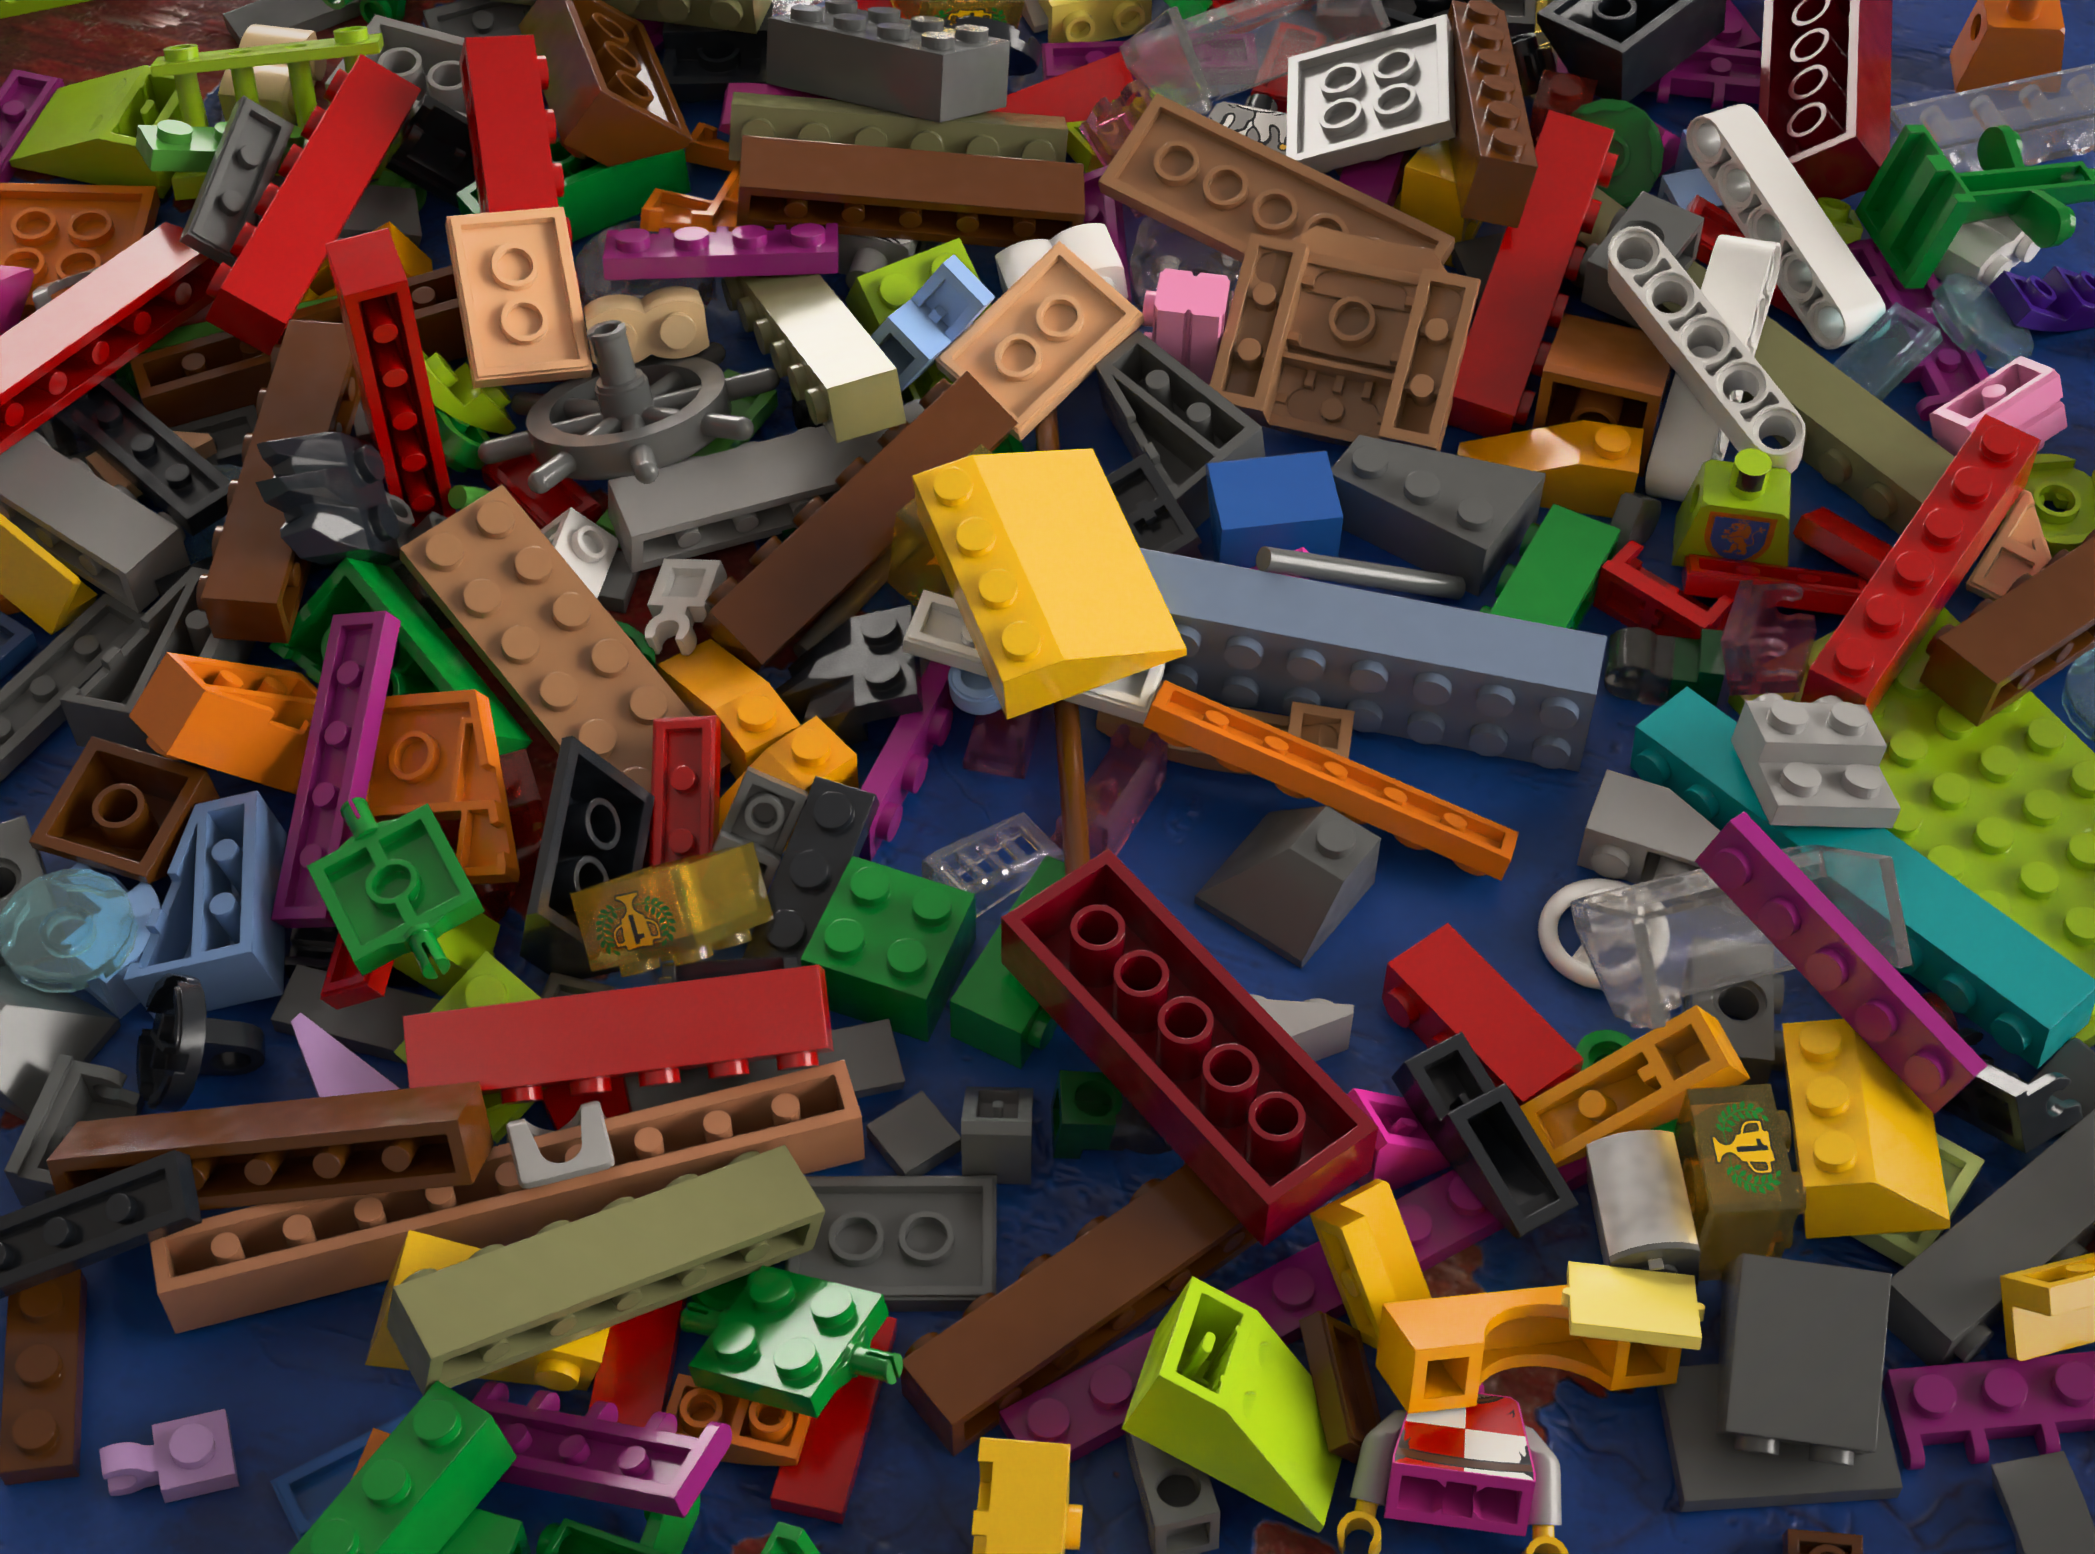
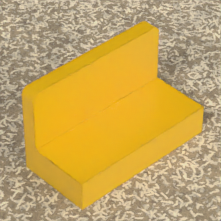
M0 513V594L50 635H53L74 622L96 601L98 594Z
M1374 1179L1310 1213L1351 1325L1360 1331L1362 1342L1375 1349L1378 1347L1383 1303L1432 1298L1388 1182L1381 1179Z
M2095 1252L2000 1276L2006 1349L2009 1358L2025 1361L2095 1342Z

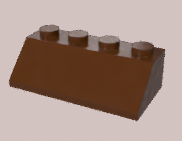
M536 0L518 26L522 35H534L537 56H546L549 86L548 90H543L549 106L548 109H553L556 128L560 136L559 141L569 153L582 160L590 157L610 167L687 148L693 139L643 23L602 0Z

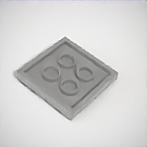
M1447 14L1288 58L1286 156L1323 174L1360 162L1379 160L1387 155L1417 147L1432 146L1441 141L1456 137L1453 30Z

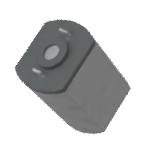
M1635 1130L1609 1135L1587 1144V1183L1604 1265L1694 1275L1695 1284L1698 1286L1700 1249L1674 1133L1663 1130Z

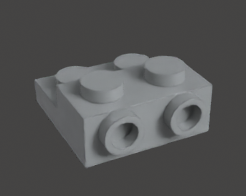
M1774 693L1761 695L1753 701H1745L1731 742L1770 825L1893 828L1901 808L1879 767L1887 745L1866 705L1843 702L1841 698L1833 695L1821 697L1813 703L1793 702L1784 700L1780 695Z

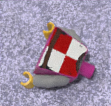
M1482 1383L1478 1390L1476 1406L1410 1414L1406 1410H1394L1365 1436L1361 1445L1350 1493L1351 1498L1357 1499L1353 1512L1347 1513L1337 1526V1542L1340 1554H1344L1345 1540L1348 1534L1357 1529L1365 1530L1373 1537L1368 1554L1380 1553L1382 1547L1381 1527L1375 1518L1378 1505L1385 1506L1384 1518L1526 1537L1528 1525H1532V1541L1522 1554H1569L1565 1545L1555 1538L1554 1525H1562L1560 1463L1556 1455L1533 1428L1524 1425L1519 1402L1512 1397L1485 1394Z

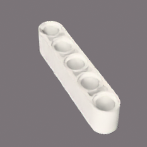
M1737 104L1694 118L1690 122L1686 133L1687 148L1692 158L1746 238L1780 243L1781 263L1776 284L1815 342L1825 349H1837L1880 332L1886 320L1885 304L1880 294L1758 113L1751 106Z
M1640 226L1627 227L1618 231L1612 237L1608 246V284L1612 292L1738 452L1747 448L1759 449L1771 458L1772 467L1784 468L1792 473L1798 468L1803 453L1805 423L1801 415L1659 237L1651 230ZM1638 258L1644 260L1647 265L1640 269H1629L1624 267L1622 263L1628 259ZM1664 302H1674L1683 308L1675 313H1664L1659 311L1656 306ZM1698 346H1709L1719 353L1710 358H1700L1690 351ZM1734 390H1743L1754 396V399L1746 403H1736L1730 401L1726 395ZM1770 435H1779L1785 437L1791 444L1782 449H1772L1763 444L1761 440Z
M1721 234L1715 242L1701 291L1750 353L1755 356L1779 274L1781 245L1776 242ZM1698 346L1690 351L1700 358H1710L1719 353L1709 346ZM1676 372L1649 458L1645 490L1648 496L1683 502L1703 462L1711 459L1724 460L1729 439ZM1734 390L1729 392L1726 397L1730 401L1741 403L1744 391Z

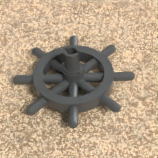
M619 320L601 322L592 326L587 331L597 363V368L593 369L591 377L568 379L545 394L516 393L511 399V408L515 413L527 416V430L481 443L478 449V456L486 464H495L534 453L541 466L528 477V486L531 491L537 494L549 491L565 478L610 480L635 476L639 482L650 484L658 477V469L692 456L716 438L741 441L749 439L754 433V424L747 417L731 415V401L772 391L779 385L780 377L775 369L762 368L725 378L722 369L718 365L726 357V350L718 342L709 343V347L693 356L667 359L653 355L634 364L626 335L625 323H621Z

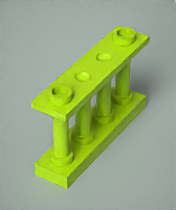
M351 26L334 30V38L236 49L199 52L197 44H181L164 48V56L157 57L150 67L152 78L174 75L182 122L190 126L206 127L197 73L230 69L236 102L244 95L260 105L253 67L287 63L297 125L303 129L317 106L310 61L343 57L345 71L349 73L360 54L366 56L381 52L384 45L382 33L368 34L366 26ZM393 144L372 179L380 178L383 170L393 172L385 168ZM175 172L171 178L175 201L197 198L207 172Z

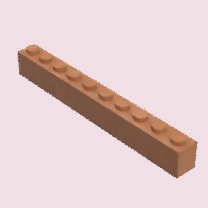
M840 1060L604 1119L614 1156V1165L607 1170L531 1189L520 1187L510 1143L494 1146L491 1149L479 1174L471 1185L263 1204L203 1218L202 1223L150 1242L157 1294L175 1334L389 1280L409 1230L480 1249L493 1244L507 1246L536 1235L542 1228L559 1220L573 1222L598 1213L609 1203L619 1198L633 1197L636 1199L664 1189L670 1182L686 1174L700 1176L725 1167L736 1157L750 1151H757L761 1154L786 1145L803 1174L865 1159L861 1112L845 1060ZM581 1125L534 1136L533 1138L541 1155L553 1163H563L573 1159L579 1153L582 1146Z

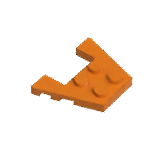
M699 122L691 133L693 140L685 149L686 162L731 172L714 200L655 188L642 207L640 229L659 232V228H671L672 233H674L676 230L684 227H702L708 230V232H716L717 226H729V232H732L735 228L739 227L736 225L740 161L728 160L729 143L717 138L718 128Z
M476 689L386 696L366 801L376 822L398 819L428 803L437 821L461 819L456 857L471 884L519 882L520 871L489 698Z

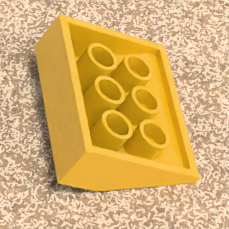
M1092 448L970 455L912 476L918 517L1007 720L1187 655V648Z

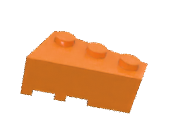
M166 652L129 717L148 736L146 739L147 744L155 752L168 759H182L296 795L318 689L301 672Z

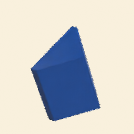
M1327 451L1205 463L1214 562L1252 568L1257 566L1256 556L1259 549L1263 546L1293 551L1304 547L1309 553L1339 557L1343 513Z

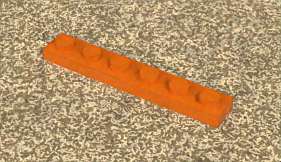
M1165 680L1144 721L1143 727L1157 732L1158 736L1168 744L1176 747H1192L1215 757L1219 764L1237 773L1250 772L1275 783L1280 791L1291 797L1313 799L1333 808L1336 812L1357 824L1368 823L1393 834L1401 844L1416 850L1428 849L1453 860L1456 866L1469 874L1476 876L1489 875L1502 881L1511 862L1519 832Z

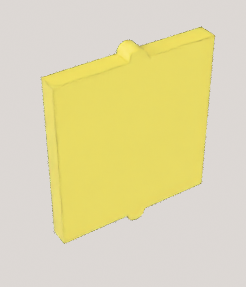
M1568 1261L1566 1273L1567 1288L1562 1290L1561 1305L1568 1307L1570 1335L1700 1350L1702 1341L1700 1322L1704 1320L1705 1305L1697 1301L1694 1275Z

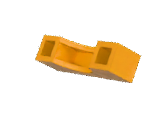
M1567 1285L1383 1303L1375 1366L1404 1409L1410 1414L1476 1406L1479 1387L1488 1377L1500 1371L1517 1367L1539 1366L1570 1371L1587 1377L1610 1391L1676 1384L1682 1348L1570 1335L1568 1307L1561 1305L1562 1290L1567 1288Z

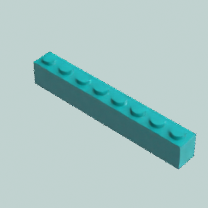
M1689 687L1684 688L1635 726L1630 767L1637 772L1642 780L1671 789L1720 831L1731 819L1745 811L1861 934L1887 958L1895 969L1911 975L1938 995L1949 1009L1965 1015L1993 1036L1995 1041L2004 1050L2019 1055L2038 1069L2089 1023L2095 1005V979L1887 829L1770 825L1731 742L1737 722Z

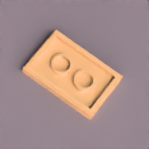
M564 207L447 216L445 227L473 389L591 377L593 367Z
M1058 241L935 359L937 368L953 383L968 371L1018 422L1010 434L1021 442L1096 369L1095 365L1130 337L1144 323V317L1141 311L1064 244Z

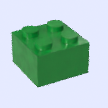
M852 856L801 957V967L819 964L825 970L829 1011L866 1023L889 1019L892 1031L929 1042L976 940L975 894Z

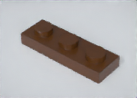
M81 1269L8 1296L0 1431V1477L5 1485L80 1476L88 1283Z

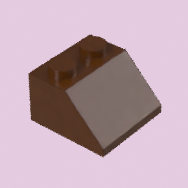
M91 736L30 838L29 843L34 849L150 884L169 876L167 874L195 804L220 799L207 770Z

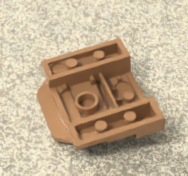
M1318 225L1292 240L1250 233L1209 386L1263 427L1349 447L1358 435L1441 451L1453 404L1452 397L1467 343L1466 338L1481 280L1447 272L1431 248L1366 238Z

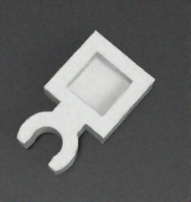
M664 558L647 604L653 618L645 628V639L649 647L653 648L655 654H660L663 643L673 636H676L675 640L682 655H690L697 644V637L693 630L694 622L704 621L711 610L710 606L705 602L706 599L727 579V574L721 560Z

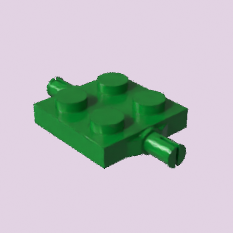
M352 798L360 815L359 819H357L348 801H346L342 805L340 813L353 836L336 851L307 865V868L361 975L364 976L386 963L412 952L421 968L422 975L426 979L439 978L429 957H433L442 975L446 974L451 965L437 938L443 933L485 912L478 896L428 803L398 819L377 823L368 802L364 798Z
M762 1265L730 1308L722 1311L702 1306L695 1302H689L687 1304L688 1310L684 1308L680 1317L681 1329L684 1332H692L709 1337L688 1365L695 1386L818 1418L834 1393L852 1378L860 1375L893 1385L897 1382L896 1377L900 1378L903 1369L901 1354L870 1348L871 1340L889 1316L883 1294Z

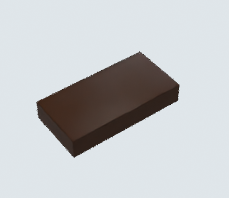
M1319 1310L1300 1319L1299 1324L1327 1447L1330 1453L1357 1465L1365 1436L1381 1422L1364 1346L1359 1330Z

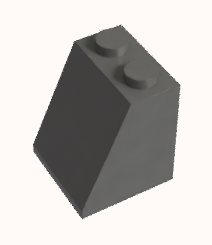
M1746 1253L1723 1266L1716 1434L1735 1436L1734 1450L1779 1456L1780 1443L1809 1447V1461L1833 1465L1854 1466L1855 1454L1875 1453L1877 1448L1892 1273Z

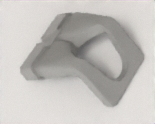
M599 1101L581 1104L571 1121L559 1129L562 1130L581 1125V1149L573 1159L563 1163H553L546 1160L541 1155L533 1138L534 1136L554 1132L553 1130L538 1128L525 1121L524 1118L510 1121L506 1124L507 1143H510L520 1187L531 1189L607 1170L614 1165V1156L604 1120L606 1117Z

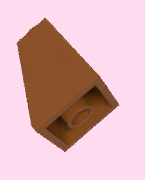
M1564 313L1543 368L1532 429L1582 420L1642 428L1644 433L1638 476L1644 477L1672 367L1643 330Z

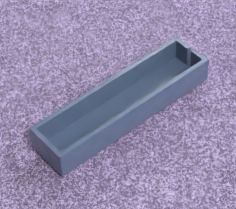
M1139 548L1187 648L1186 656L1165 663L1162 681H1169L1213 701L1227 703L1241 709L1253 708L1290 716L1292 701L1351 710L1355 711L1353 729L1359 732H1376L1412 739L1421 744H1438L1474 751L1477 754L1488 757L1500 756L1536 763L1545 768H1562L1579 772L1597 695L1607 636Z

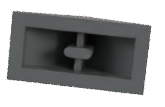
M966 1086L961 1118L962 1176L997 1175V1184L1031 1185L1033 1088Z

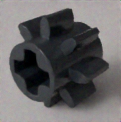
M1535 33L1510 37L1523 97L1548 88L1546 74L1557 71L1550 42L1538 45Z

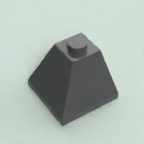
M1328 806L1268 812L1195 895L1194 903L1302 969L1374 884L1381 838Z
M14 964L1 966L0 1108L27 1122L58 1055L72 1056L74 1060L90 1063L121 1027L119 1019Z

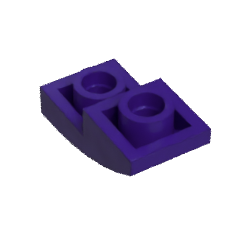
M2054 266L2041 279L2034 275L2026 278L2004 270L1989 285V288L2015 326L2031 330L2055 332L2095 328V276L2087 271H2081L2078 274Z

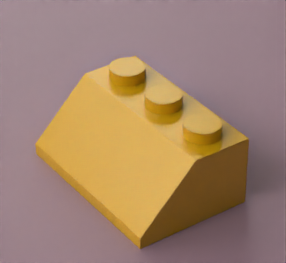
M1844 1018L1782 1023L1786 1082L1806 1239L1950 1229L1949 1209L1933 1112Z

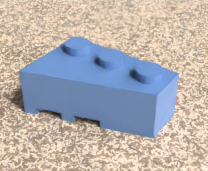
M258 790L195 804L167 872L172 879V883L161 909L152 908L145 925L151 933L139 963L130 962L123 979L146 1010L148 1008L146 1007L148 997L156 982L167 973L187 975L199 979L205 994L206 1012L284 994L285 927L272 921L271 917L288 835ZM149 1012L150 1015L155 1019L156 1013Z

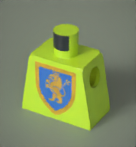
M1755 448L1741 450L1735 456L1734 462L1713 459L1703 462L1675 517L1672 565L1683 567L1685 555L1697 554L1788 566L1791 473L1784 468L1772 467L1771 458L1765 452Z

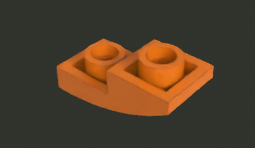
M680 1373L677 1375L665 1412L675 1415L678 1424L676 1434L699 1438L707 1424L712 1421L728 1424L732 1430V1440L720 1462L761 1466L797 1465L811 1420V1416L697 1387L692 1376Z

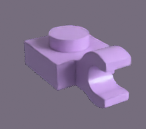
M225 1409L151 1425L154 1445L122 1442L99 1449L102 1476L108 1481L110 1496L126 1495L160 1484L164 1502L168 1503L239 1486L230 1424Z

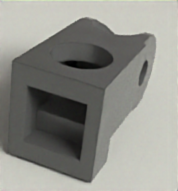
M1125 1431L1128 1457L1148 1525V1538L1152 1554H1198L1219 1549L1220 1510L1209 1475Z

